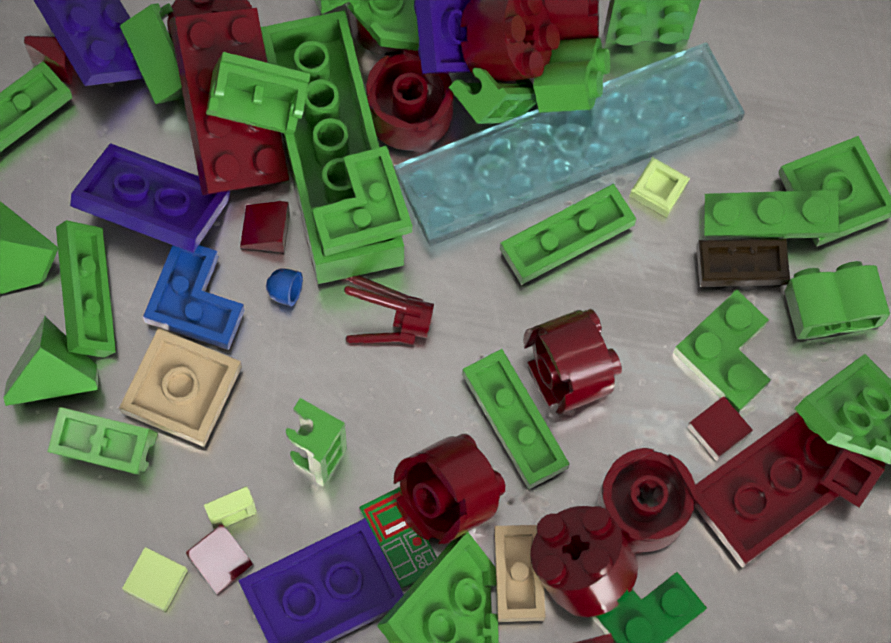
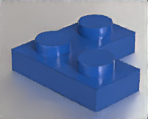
M172 245L143 315L145 323L229 350L245 309L242 303L205 292L219 258L218 252L199 245L195 252L192 253Z

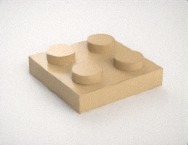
M158 328L119 407L120 412L205 447L242 368L241 361Z

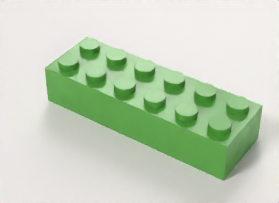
M345 10L261 27L267 63L310 74L302 118H298L293 135L282 134L317 283L321 284L404 266V243L402 236L324 256L312 216L313 208L354 198L344 167L343 157L379 148Z

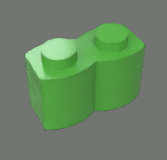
M600 37L560 40L559 47L556 50H552L550 62L544 66L543 74L534 78L533 87L539 113L591 110L594 107L596 98L602 97L604 74H609L611 65L608 48H602Z
M860 261L842 264L836 268V272H820L818 268L801 270L794 274V278L790 279L784 290L796 338L800 340L877 328L882 326L890 316L877 266L863 265Z

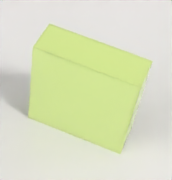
M652 157L632 188L629 197L667 218L688 185L690 178Z
M247 486L204 504L213 529L221 524L227 527L255 515V512H257Z
M145 547L122 589L124 592L166 612L188 570L185 566Z

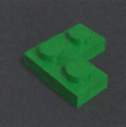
M676 572L643 599L633 589L630 593L626 590L617 600L618 606L605 614L592 618L605 634L611 633L613 635L615 643H666L705 612L707 607L681 575Z

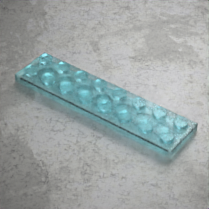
M705 42L604 82L602 97L596 98L594 107L591 110L539 113V110L536 109L394 166V170L430 247L742 121L745 112L708 43Z

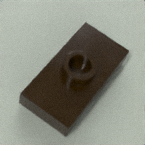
M786 238L699 240L697 243L700 287L787 285L790 281Z

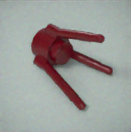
M360 275L344 278L355 285L370 290L366 291L346 286L344 288L345 294L396 310L393 327L401 328V332L347 335L345 338L347 343L401 342L414 345L416 336L427 338L434 303L408 296Z

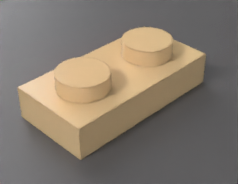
M537 525L494 527L498 622L544 621L546 618L544 585L534 572L530 557L532 542L537 533Z

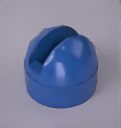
M288 268L275 270L271 273L265 285L268 295L278 303L293 306L300 296L303 276L301 272Z

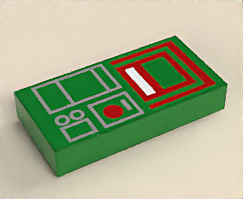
M398 487L360 506L359 511L363 519L366 518L402 591H404L417 581L437 556L429 541L417 535L403 518L396 498L402 496L401 489Z

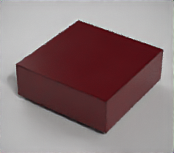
M724 396L690 421L687 426L716 461L751 435L753 431Z

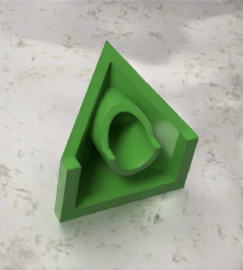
M0 201L1 295L44 282L59 247Z
M45 316L6 381L3 397L5 406L97 390L99 375L97 364L87 355L68 352L67 336Z

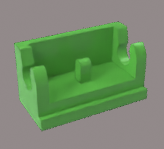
M159 3L151 4L120 25L155 104L184 98L174 44L163 22V19L168 17V14L173 13L170 3L160 7Z
M223 52L213 69L206 114L293 135L296 130L297 120L302 118L310 74Z
M473 68L475 77L479 78L481 83H465L461 79H456L449 86L450 90L477 124L517 122L537 103L534 87L529 79L515 80L517 84H502L501 82H496L489 72L482 68Z
M300 398L293 408L294 412L299 416L300 429L296 432L294 429L287 428L286 435L292 444L307 452L308 458L302 457L300 453L295 451L290 452V457L296 466L315 476L316 482L324 486L347 449L345 423Z
M59 407L47 452L139 475V471H146L149 462L146 461L149 446L155 445L158 432Z

